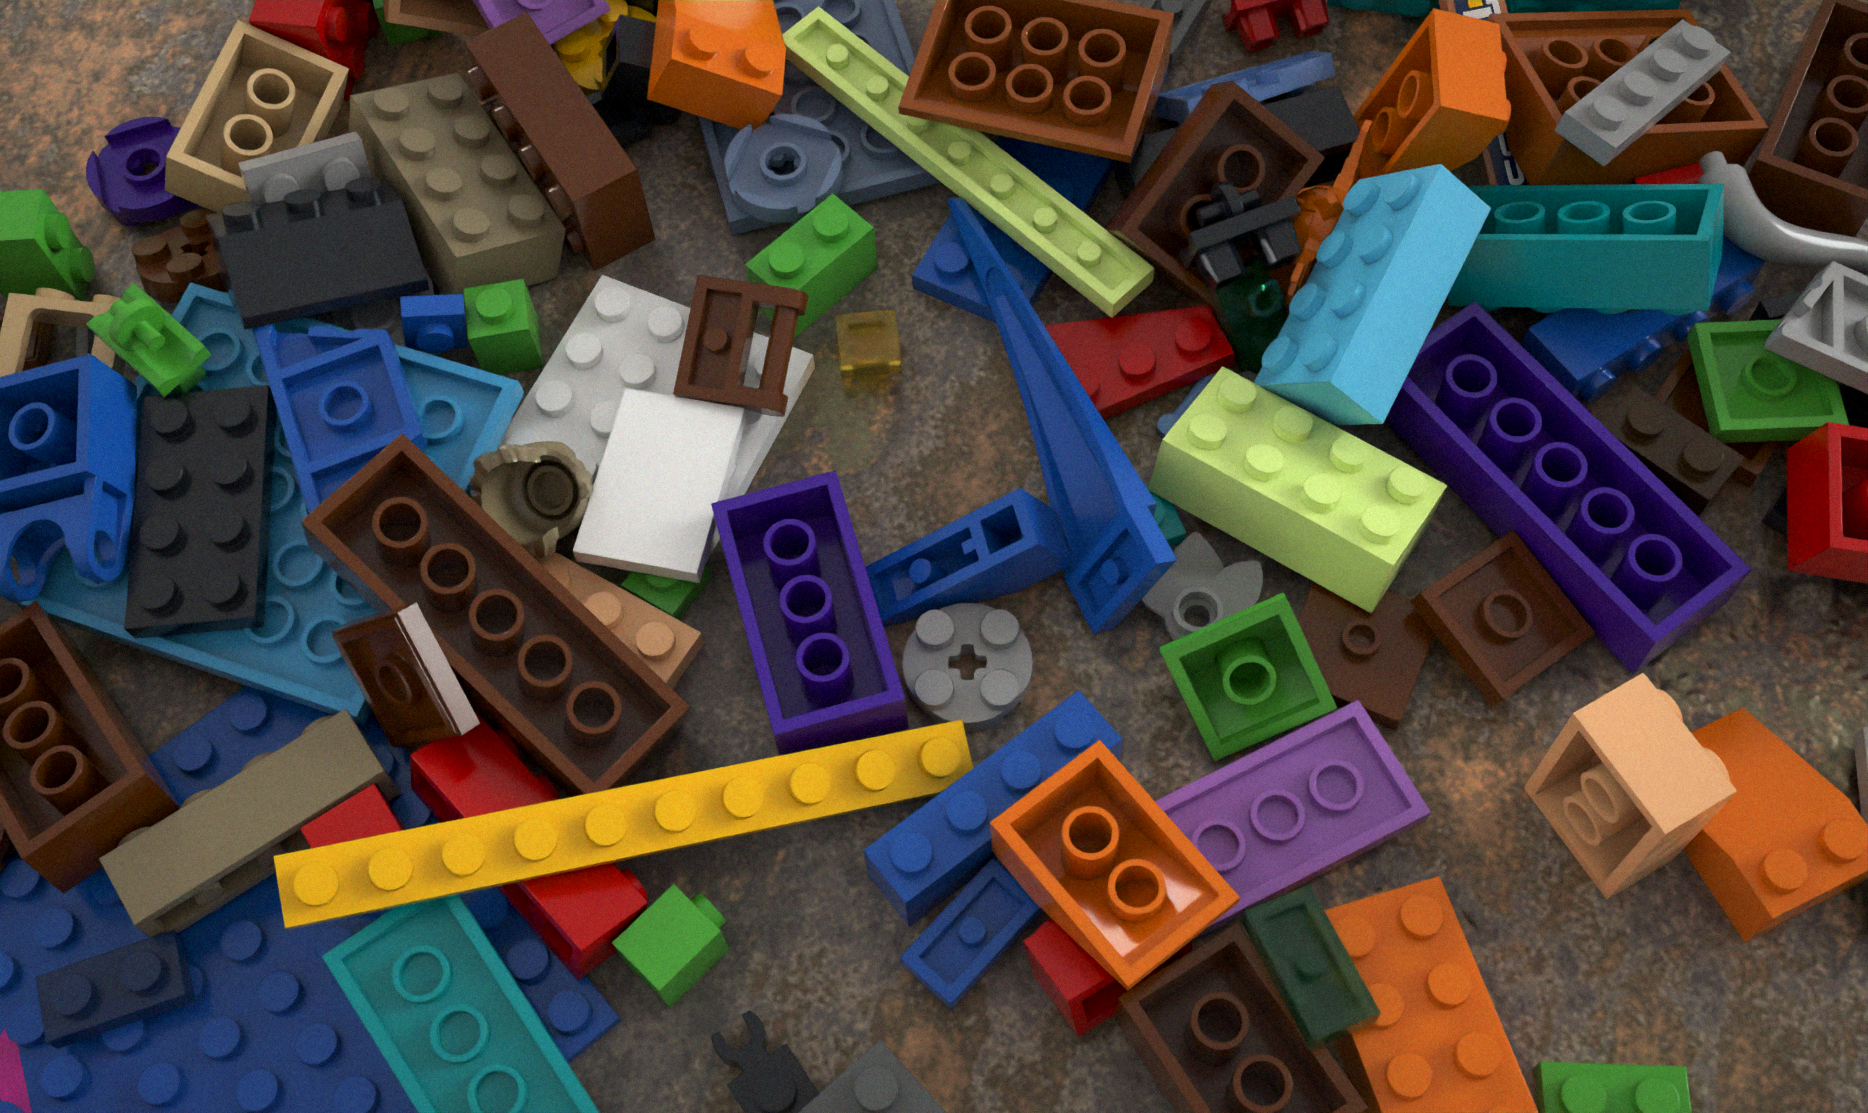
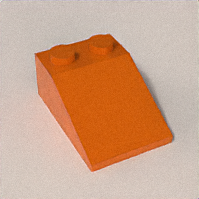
M659 0L647 99L740 130L751 123L753 130L762 126L783 93L786 47L774 1Z
M1435 8L1432 9L1353 116L1359 130L1366 119L1373 121L1367 140L1366 152L1358 172L1357 182L1359 179L1436 164H1442L1446 169L1452 171L1477 158L1495 136H1499L1504 132L1510 119L1511 104L1506 99L1504 72L1507 58L1505 52L1502 51L1500 24Z
M1742 707L1691 732L1702 747L1712 750L1722 760L1729 773L1730 782L1737 792L1686 845L1683 851L1744 942L1861 884L1868 878V825L1852 802L1745 708Z
M1100 739L990 822L991 846L995 856L1031 899L1127 991L1240 901L1239 895Z

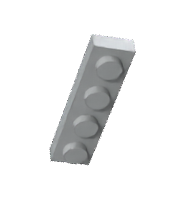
M1682 19L1563 114L1554 131L1598 163L1606 166L1715 75L1731 52L1718 44L1713 35L1707 30L1693 26Z

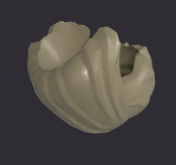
M541 441L524 445L504 443L497 446V451L484 453L474 459V472L470 477L471 499L532 557L543 558L551 556L555 552L557 540L569 535L581 525L590 495L593 492L592 475L585 469L584 463L577 459L575 452L566 444L556 441Z

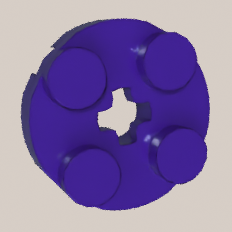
M157 116L142 117L120 124L104 136L109 144L101 150L98 157L92 151L87 160L86 179L91 191L101 206L113 214L117 222L122 225L135 226L140 223L158 221L170 217L181 210L188 211L198 206V204L165 191L166 156L181 129L172 126L166 118ZM148 163H154L157 167L155 171L148 175L137 176L144 172V165Z

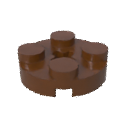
M199 209L191 211L181 217L180 225L168 229L157 236L141 239L134 244L132 254L136 261V270L144 290L149 296L163 302L178 303L182 298L180 292H185L190 282L226 293L221 282L206 215L214 214L212 210Z

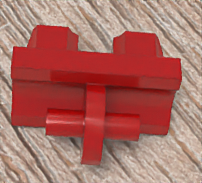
M1231 0L1230 11L1223 13L1221 16L1225 31L1229 32L1237 29L1248 53L1267 49L1277 43L1280 35L1275 19L1289 16L1295 36L1300 39L1323 33L1329 24L1325 0Z

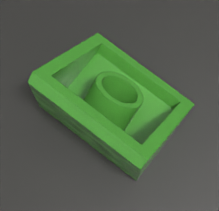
M1284 592L1159 647L1214 761L1337 709Z

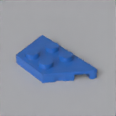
M272 324L252 328L309 514L401 433L420 450L428 445L395 344L387 330L356 329L351 332H341L334 327L309 326L308 334L277 332Z

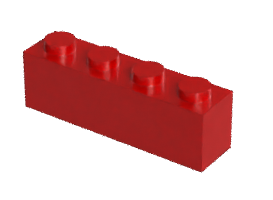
M476 713L480 724L465 734L434 740L410 755L411 789L440 823L561 799L556 788L545 776L541 774L534 776L521 762L519 751L510 736L501 729L494 731L478 713ZM613 863L497 886L498 890L505 895L512 906L577 980H580L617 952L612 942L647 910L648 905L646 891L638 878L628 869L619 870Z

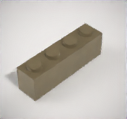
M344 709L334 716H325L313 721L302 731L300 737L277 751L263 753L254 757L243 766L239 774L216 788L202 790L193 794L182 803L178 811L152 827H143L132 831L119 842L117 848L105 854L99 860L133 924L149 937H154L171 930L179 933L274 874L276 870L273 856L311 849L300 829L304 825L372 784H375L388 802L401 795V792L364 732L347 709Z

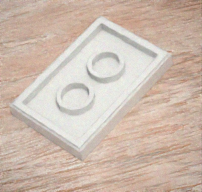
M625 388L595 479L593 492L590 495L573 548L576 561L700 583L717 525L711 503L724 500L747 421L745 408Z

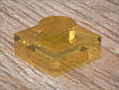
M895 309L835 315L842 379L902 373Z

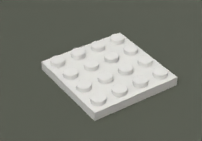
M602 275L514 415L499 445L504 443L524 445L541 441L562 442L575 452L578 460L584 463L585 469L592 475L591 482L594 486L624 389L628 388L675 396L673 392L691 308ZM755 332L743 386L759 388L769 338ZM792 347L783 394L788 396L785 416H769L745 410L747 421L724 500L746 493L815 369L813 354ZM717 525L706 563L720 539Z

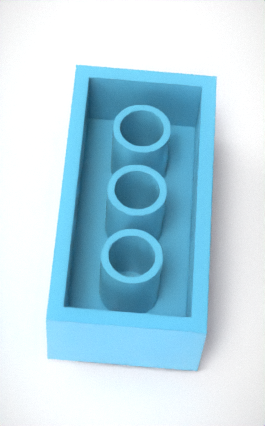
M1442 164L1359 179L1348 191L1343 201L1344 210L1332 233L1324 239L1317 250V262L1305 285L1297 291L1290 302L1288 318L1278 337L1267 347L1262 356L1263 366L1254 381L1255 384L1333 425L1384 423L1491 210V207Z

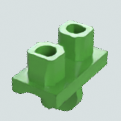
M132 283L125 289L121 299L114 302L109 311L94 316L86 323L89 329L163 397L171 391L174 394L187 393L205 377L206 371L201 364L212 354L205 345L135 283Z

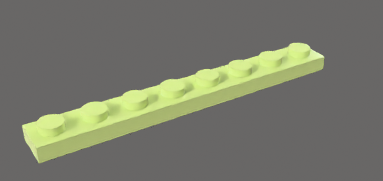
M818 6L782 34L786 47L785 58L946 187L959 197H962L970 206L1108 316L1113 318L1153 282L1155 268L980 131L899 114L898 106L909 76Z

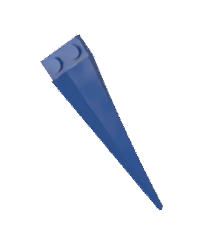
M962 197L948 198L949 208L987 296L1012 366L1035 442L1050 507L1056 512L1073 564L1063 570L1065 581L1093 634L1114 630L1177 561L1154 519L1157 503L966 201Z

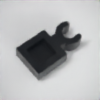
M602 90L586 96L622 148L650 138L653 123L661 125L671 124L681 117V110L655 107L602 95Z
M747 1011L742 1015L749 1030L752 1032L751 1040L745 1047L740 1049L729 1047L719 1032L711 1036L713 1047L719 1058L726 1065L743 1071L741 1075L729 1082L727 1086L744 1113H799L819 1094L787 1044L770 1055L767 1053L768 1037L760 1018L753 1012Z

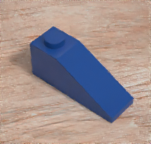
M1018 488L877 560L865 568L883 627H888L918 619L929 610H940L943 607L959 603H978L1019 592L1073 564L1055 510L1022 488Z

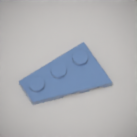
M1308 51L1161 92L1155 105L1157 117L1177 121L1179 127L1212 84L1232 80L1261 105L1265 104V99L1283 94L1284 97H1294L1304 91H1316L1318 89V81L1335 76L1332 54L1330 52Z

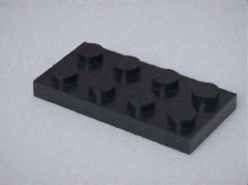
M269 385L168 394L165 397L162 395L144 397L124 629L135 639L264 627L276 405Z

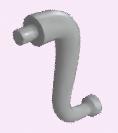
M1719 151L1707 153L1700 159L1699 166L1703 176H1701L1697 184H1724L1723 235L1740 249L1754 257L1779 264L1826 267L1832 261H1835L1863 274L1868 273L1867 241L1846 235L1811 230L1787 223L1773 215L1761 203L1743 167L1738 164H1727L1723 153Z

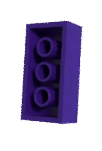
M836 470L711 503L779 756L909 729L905 696Z

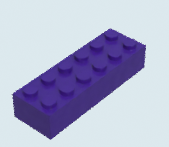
M1476 301L1428 333L1385 421L1499 538H1502L1512 530L1516 532L1596 633L1594 635L1633 675L1729 601L1752 569Z

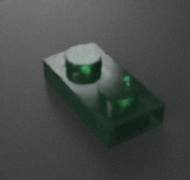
M1310 884L1245 910L1242 923L1310 1050L1376 1023L1381 1012Z

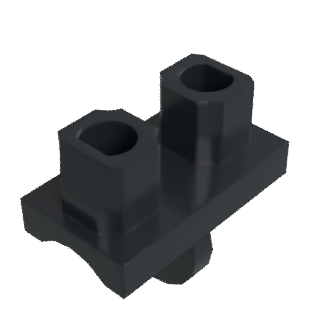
M1228 180L1215 183L1211 187L1212 204L1196 210L1199 224L1201 227H1207L1191 232L1188 235L1189 246L1180 250L1179 256L1185 270L1198 267L1200 274L1212 292L1233 286L1244 279L1247 272L1238 251L1253 245L1265 272L1290 265L1301 253L1296 232L1293 228V223L1301 213V210L1294 195L1259 207L1260 198L1255 189L1238 194L1235 187Z

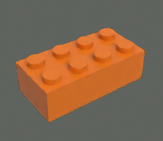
M1440 876L1306 915L1295 940L1347 1077L1368 1106L1364 1113H1539Z

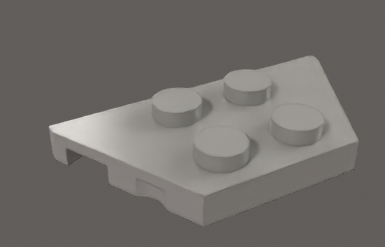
M1832 261L1813 278L1765 341V349L1868 394V276Z

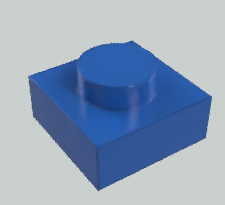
M463 294L400 297L405 347L428 353H442L450 349L468 348Z

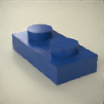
M992 857L899 957L900 965L952 1011L1043 910L1031 899L1010 872Z

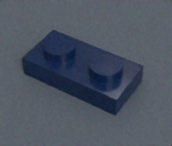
M174 930L35 977L46 1043L57 1049L195 1002L184 939Z

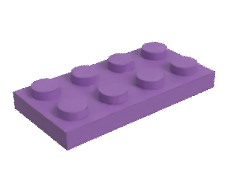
M1359 700L1155 801L1240 897L1239 903L1193 938L1191 942L1424 823L1431 814L1430 809Z

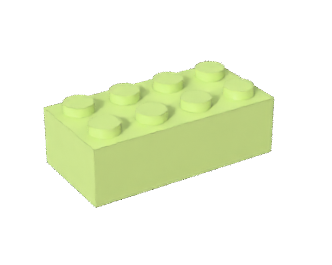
M1222 366L1162 439L1148 490L1372 613L1424 536L1447 485Z

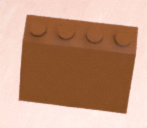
M936 0L898 106L899 114L1131 163L1156 105L1170 59L1174 13L1111 0Z
M1689 9L1490 14L1487 19L1489 22L1500 24L1502 51L1505 52L1507 58L1504 72L1506 99L1511 104L1510 119L1505 129L1509 150L1529 185L1632 184L1634 178L1698 163L1704 155L1713 151L1723 153L1727 164H1738L1743 167L1769 130V127L1724 63L1715 75L1606 166H1603L1554 131L1569 108L1682 19L1693 26L1700 27Z

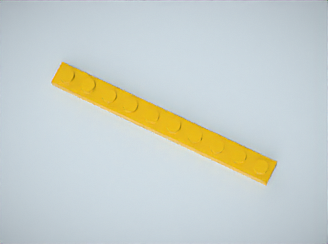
M957 720L276 855L273 858L285 929L291 930L935 796L973 769L963 721Z

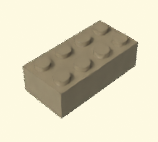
M459 73L350 95L348 133L356 131L362 139L372 178L379 179L380 181L388 180L402 199L423 266L442 295L463 294L464 296V288L524 279L526 286H531L558 277L566 229Z

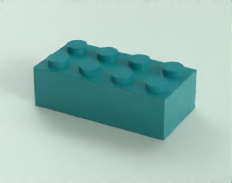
M1724 184L1469 186V189L1491 207V210L1448 293V306H1468L1476 301L1485 311H1493L1501 307H1530L1536 312L1551 313L1564 308L1595 309L1604 314H1617L1629 309L1660 310L1669 315H1685L1695 310H1709L1723 254Z

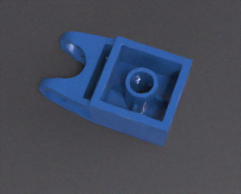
M92 354L0 377V595L9 602L20 603L36 598L48 579V572L54 558L65 547L68 548L74 566L80 576L88 578L96 584L116 579L123 570L135 500L137 386ZM94 545L97 547L100 553L101 566L96 560L94 554ZM12 556L18 563L19 584L14 579L11 571L10 562Z

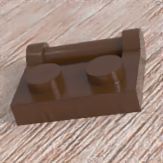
M697 275L673 394L676 397L745 408V410L769 416H785L788 396L784 395L783 391L798 316L805 315L808 294L787 287ZM759 308L774 310L759 388L743 386Z

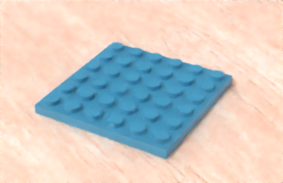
M190 282L172 317L205 345L212 355L201 364L206 371L205 377L187 393L269 385L253 329L244 330L228 294ZM307 317L272 324L277 332L308 334L309 326L334 327L341 332H351V330ZM395 344L428 445L421 451L471 498L470 477L474 472V459L484 453L497 451V446H499L524 395V391L517 380ZM139 374L134 381V384L137 386L135 497L144 397L161 395ZM277 408L264 627L136 639L124 629L135 500L126 560L122 572L116 579L96 584L88 578L81 577L74 566L68 548L65 547L54 558L48 572V579L39 595L34 599L15 603L18 607L24 609L34 601H37L56 622L332 715L347 709L356 723L365 725L372 711L332 637V631L349 621L378 612L308 546L301 521L309 513ZM94 545V554L97 562L101 566V556L97 547Z

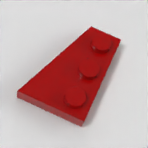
M1208 305L1044 325L1103 420L1214 374L1222 366L1228 368L1234 365V351Z

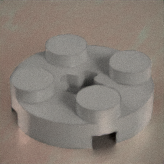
M959 603L943 607L940 610H929L917 620L915 630L908 638L904 648L902 665L907 694L915 706L917 703L920 709L929 714L931 721L936 724L962 720L965 732L984 731L1003 722L1005 715L1014 710L1019 702L1021 705L1029 693L1033 667L1030 644L1020 630L1018 620L1006 610L994 609L993 607L977 603ZM968 654L974 655L976 660L985 663L986 668L976 669L974 679L971 680L961 679L959 669L949 668L953 661L960 660L962 655Z

